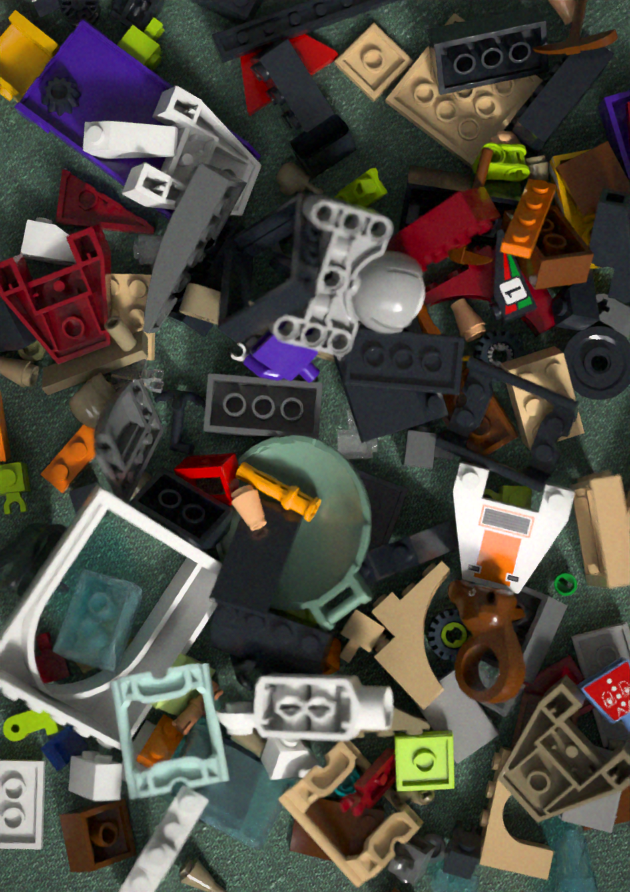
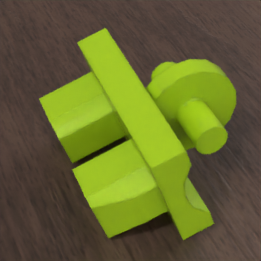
M371 168L340 190L335 199L367 208L388 192L378 178L377 169Z

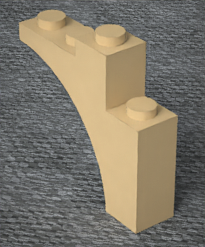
M443 561L438 565L435 563L431 564L422 573L424 578L417 585L413 582L401 593L403 596L401 600L393 592L388 596L383 594L374 602L373 607L375 609L371 611L373 616L394 637L391 641L388 638L385 639L375 649L377 654L374 658L423 710L444 691V688L439 684L429 666L424 645V627L430 603L440 585L451 574L450 569Z

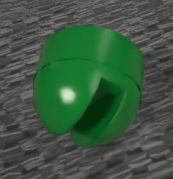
M570 572L559 573L554 579L555 590L563 596L573 594L577 589L575 576ZM563 577L573 585L569 588L565 583L561 582L559 579Z

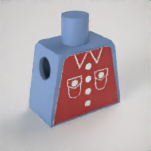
M620 657L577 684V686L608 723L614 724L621 720L627 731L630 732V661L627 658Z

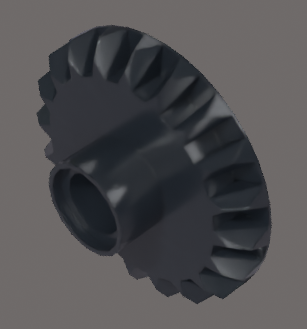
M590 327L578 332L567 343L564 357L573 390L580 396L591 400H606L619 395L629 386L630 343L621 333L608 327ZM593 357L602 360V371H596L592 368L591 360Z

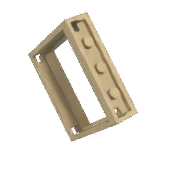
M606 471L577 478L578 483L570 485V488L575 489L573 507L587 586L612 588L630 585V529L620 475L611 477V472Z

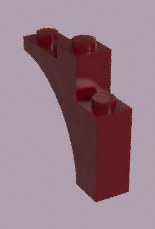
M478 245L469 250L490 258L493 257L490 245L484 248ZM492 261L483 265L462 264L466 271L463 272L461 268L447 275L448 281L441 285L434 282L425 287L423 303L426 305V308L445 301L463 298L492 303L490 300ZM523 274L537 308L534 312L519 319L530 328L536 337L555 326L551 303L552 297L547 288L534 289Z

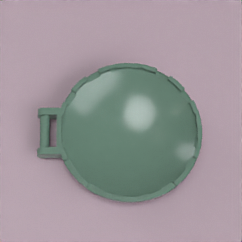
M298 435L273 437L246 451L238 459V468L245 461L288 486L296 485L306 495L312 498H320L321 503L310 522L304 520L303 517L270 607L280 610L309 608L321 628L329 631L335 626L336 621L360 603H367L373 598L371 590L358 571L367 551L370 538L371 514L367 493L357 471L339 451L327 443ZM239 479V488L250 485ZM224 487L221 494H226ZM258 490L260 499L281 505V502ZM227 505L234 509L230 531L216 545L222 564L241 518V515L233 505ZM350 585L354 594L329 612L325 603Z

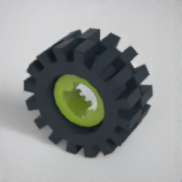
M446 609L437 613L438 615L432 618L427 629V640L431 649L438 656L445 660L456 661L458 651L471 632L467 630L461 620L458 609ZM454 627L459 628L461 631L460 640L455 639L453 643L448 642L446 631H452Z

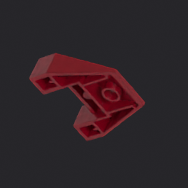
M100 223L66 236L76 260L74 265L33 280L23 254L0 262V297L57 364L111 345V335L105 328L106 321L111 318V250Z

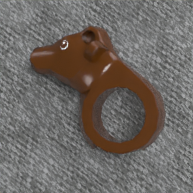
M464 579L451 582L447 591L448 598L457 606L461 620L467 630L471 632L458 651L455 661V678L458 686L470 699L486 704L506 702L516 696L523 685L526 674L523 653L512 627V621L524 618L525 612L522 609L515 608L517 598L514 592L475 585ZM491 648L499 660L500 671L494 685L487 689L482 684L479 676V663L485 651Z

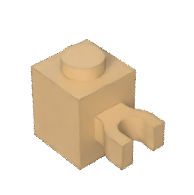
M354 609L340 631L349 641L339 657L349 663L359 646L368 652L372 648L376 649L386 637L383 634L385 627L359 610Z

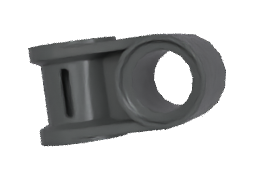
M597 294V303H600L599 308L602 312L599 313L600 320L595 324L614 329L628 339L630 335V306L613 298H608L606 294Z

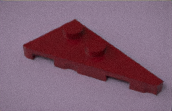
M62 169L56 214L57 225L89 228L100 223L102 230L155 236V227L148 224L147 221L123 208L122 205L105 194L95 190L88 183L81 181L68 170Z

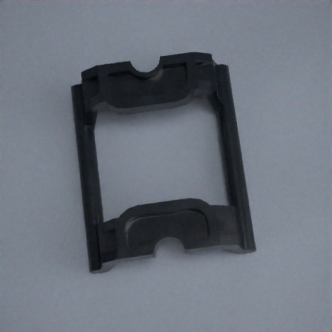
M470 356L466 365L470 372L462 390L466 395L467 402L463 407H455L448 428L438 437L435 446L541 493L544 486L550 481L562 455V451L557 445L558 440L563 436L568 437L574 426L579 412V408H577L579 401ZM493 378L542 398L554 406L553 411L542 420L531 447V457L533 459L531 465L521 470H516L465 447L472 431L479 428L483 422L493 396V387L491 385Z

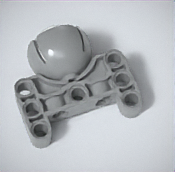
M319 194L308 197L303 206L305 216L316 226L324 228L319 246L317 298L267 326V328L282 342L334 355H344L350 351L359 326L358 320L366 327L380 333L391 334L401 332L403 327L409 325L411 320L419 313L424 302L425 287L419 263L403 253L385 251L392 234V224L380 213ZM325 205L324 214L316 217L317 208ZM352 213V220L348 224L343 225L344 217ZM379 221L378 229L370 233L372 224ZM333 270L331 279L323 281L325 274ZM282 320H288L287 325L283 329H277L278 324ZM314 327L311 335L304 336L308 328ZM340 333V339L335 343H331L332 338Z

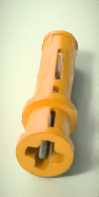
M245 461L236 472L235 477L277 499L281 502L284 509L296 511L303 515L304 520L308 522L312 520L320 506V498H312L306 495L296 485L288 486Z

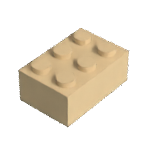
M555 346L501 363L503 370L576 400L564 353ZM506 384L521 440L531 450L542 420L553 411L554 406L542 398ZM579 412L568 437H560L558 441L584 433Z

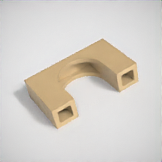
M500 746L499 753L495 752L492 759L491 769L495 770L493 781L489 780L486 787L485 797L489 798L487 810L482 809L479 826L483 827L481 834L483 837L478 863L548 880L553 849L549 845L516 838L505 829L502 817L503 808L511 793L497 778L513 749Z

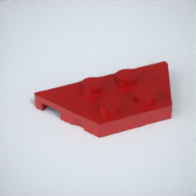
M306 34L289 39L311 76L338 58V53ZM263 49L240 57L247 113L249 116L271 103L265 92L268 90L263 80L259 82L250 69L253 64L249 59Z

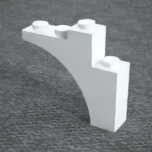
M185 785L181 787L118 892L155 891L209 801L208 799Z

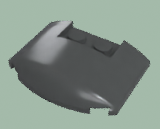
M134 379L133 382L124 384L109 398L98 416L93 435L96 459L114 496L126 504L129 503L164 431L142 379Z

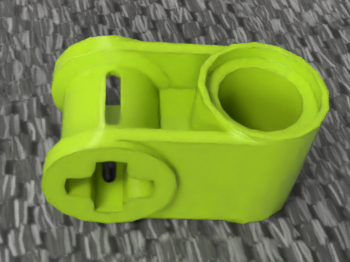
M492 142L483 145L482 148L488 147L493 150L486 180L494 179L515 182L524 180L529 176L530 169L525 163L526 148L524 145L496 144ZM482 149L472 164L474 174H476Z

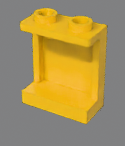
M15 10L8 18L11 25L0 37V94L8 101H11L13 98L20 102L25 92L35 79L41 75L45 66L57 54L60 47L49 36Z

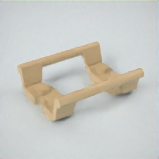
M335 740L336 744L324 755L326 766L324 768L312 767L294 786L280 795L278 800L357 888L380 872L396 855L393 850L395 841H399L402 844L406 843L421 827L423 821L405 802L399 805H395L392 802L390 794L394 789L390 787L384 796L398 813L388 816L365 841L364 851L360 855L345 857L305 813L310 804L318 797H324L331 793L351 773L355 764L363 773L371 766V763L350 740Z

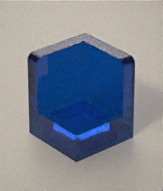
M72 724L40 748L57 772L71 761V756H78L88 748V744L73 729L74 726Z

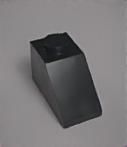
M592 268L589 270L586 282L564 285L551 300L556 327L582 331L600 320Z

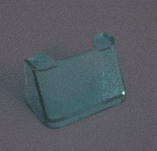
M203 722L201 725L195 723L176 759L185 757H197L201 760L209 759L213 752L207 723ZM223 743L229 780L190 788L209 800L198 819L252 848L261 849L283 807L278 798L294 785L296 778L271 779L262 763ZM177 781L172 785L171 792L159 795L172 804L183 785L188 787V785L183 781Z

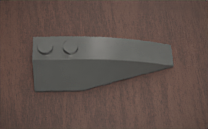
M200 163L199 166L194 167L188 177L190 182L188 187L175 201L174 206L176 209L162 239L152 271L143 331L145 333H156L163 325L177 302V298L174 295L176 292L180 293L186 288L187 283L192 279L189 273L191 268H194L198 262L201 264L207 255L204 252V248L210 239L215 241L247 184L245 181L210 164Z

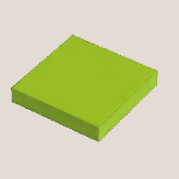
M452 730L429 731L418 735L394 733L397 792L455 789Z

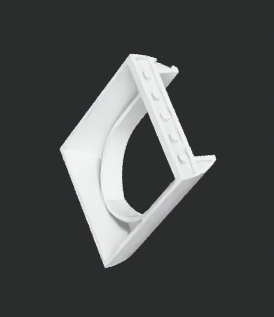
M96 485L0 631L1 691L14 700H17L18 697L26 700V705L39 713L42 710L51 713L50 717L61 725H65L66 722L74 725L73 729L84 737L88 738L90 734L97 738L96 741L107 749L111 750L114 746L122 751L111 681L151 672V675L156 679H162L180 653L186 655L217 607L218 603L211 602L209 596L222 563L208 555L204 550L192 545L121 501L103 487ZM107 508L187 556L133 641L118 659L101 672L82 681L62 685L43 684L36 669L33 650L34 635L39 616L48 598ZM132 700L127 707L132 737L153 706L150 703Z

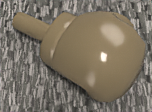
M287 162L283 164L277 173L276 181L280 186L279 191L285 195H292L296 191L302 193L304 189L314 194L322 195L323 190L308 182L310 176L294 163Z

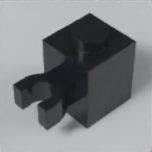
M457 820L445 850L442 872L470 880L480 860L483 836L477 835L478 826L472 825L470 832L462 829L463 821Z

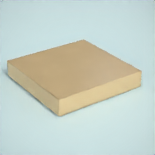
M373 22L335 60L334 64L375 102L413 64V60Z

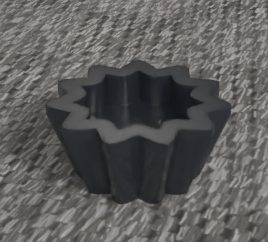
M55 76L53 81H46V87L40 91L44 96L41 103L48 106L49 113L56 111L58 116H62L64 112L72 114L73 107H79L77 99L82 95L76 90L78 84L70 82L69 77L60 79L58 76Z

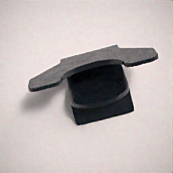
M48 523L28 525L13 542L0 551V568L13 562L10 572L1 583V587L11 589L20 581L17 595L22 598L68 528L60 524ZM48 537V540H47L45 546L43 547V549L40 551V553H39L38 556H37V553H38V551H39V549H40L41 544H42V543L45 541V539ZM60 580L54 590L68 593L70 588Z

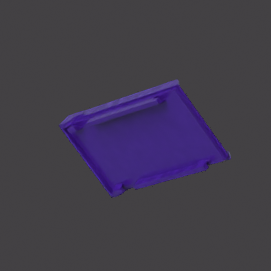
M82 18L74 32L65 40L57 54L51 58L44 71L35 79L25 92L24 97L14 108L26 120L36 124L47 133L51 132L110 177L125 186L133 167L147 163L161 171L166 157L98 159L83 151L85 122L116 121L167 126L154 119L153 114L162 92L173 86ZM55 76H58L60 79L69 77L70 82L77 83L78 87L76 90L82 94L77 99L79 107H73L72 114L64 112L62 116H58L56 111L49 113L48 106L41 103L44 96L40 91L46 87V81H53ZM228 128L258 161L261 155L246 140ZM154 208L169 220H171L175 211L172 209Z

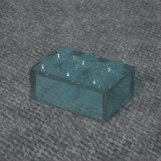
M82 569L53 651L65 659L117 674L145 591L133 582Z

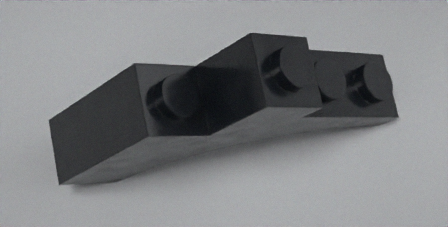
M603 188L589 244L590 250L594 253L591 264L601 268H614L608 298H613L623 303L630 302V193Z
M444 522L367 551L358 569L366 584L459 548L451 522ZM349 585L348 587H346V588H345L344 590H342L341 592L346 591V590H349V589H352V588H351V586Z

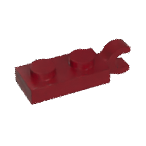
M387 748L354 784L356 792L341 798L339 805L342 812L345 813L351 807L353 815L359 816L364 808L371 809L396 781L395 749Z

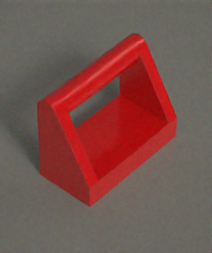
M235 453L187 456L174 469L177 476L196 486V478L220 477L226 494L211 496L226 505H232L233 499L231 494L239 489V479L235 477L238 470V460Z

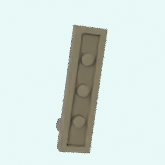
M118 316L109 318L105 323V328L115 341H112L109 346L61 364L55 363L43 368L42 389L47 395L90 380L100 372L106 374L148 358L147 335L143 330L132 334Z

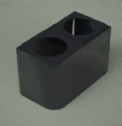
M333 114L309 132H303L289 141L291 144L290 148L298 162L312 179L357 150L348 125L337 114Z

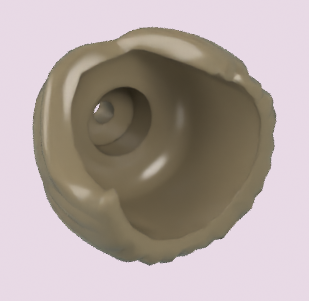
M100 372L69 400L70 409L82 424L94 429L102 408L116 391Z

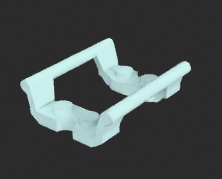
M209 663L168 668L167 675L162 679H156L151 675V672L111 681L130 800L171 792L172 785L177 781H183L189 788L229 780L219 719L215 712L217 707ZM196 688L203 696L212 755L207 760H201L197 757H185L157 763L146 772L139 770L136 766L127 712L130 702L138 700L142 703H154L180 698L186 695L190 689Z

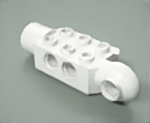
M271 673L262 676L257 683L254 703L229 702L226 703L225 709H219L215 712L219 721L227 727V734L247 735L253 733V728H257L261 737L348 741L357 736L360 729L389 730L393 717V697L389 687H364L357 676Z

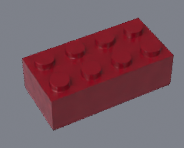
M485 187L459 191L389 238L385 251L400 252L412 257L419 263L422 273L428 270L426 266L434 262L436 264L449 256L448 251L454 248L460 249L472 241L470 239L471 236L477 233L481 235L494 227L492 222L501 216Z

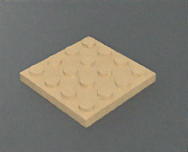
M454 13L445 25L464 22V20ZM428 45L386 98V103L472 168V164L483 145L491 143L490 138L492 136H496L497 132L504 131L517 112L529 100L543 80L533 75L439 95Z

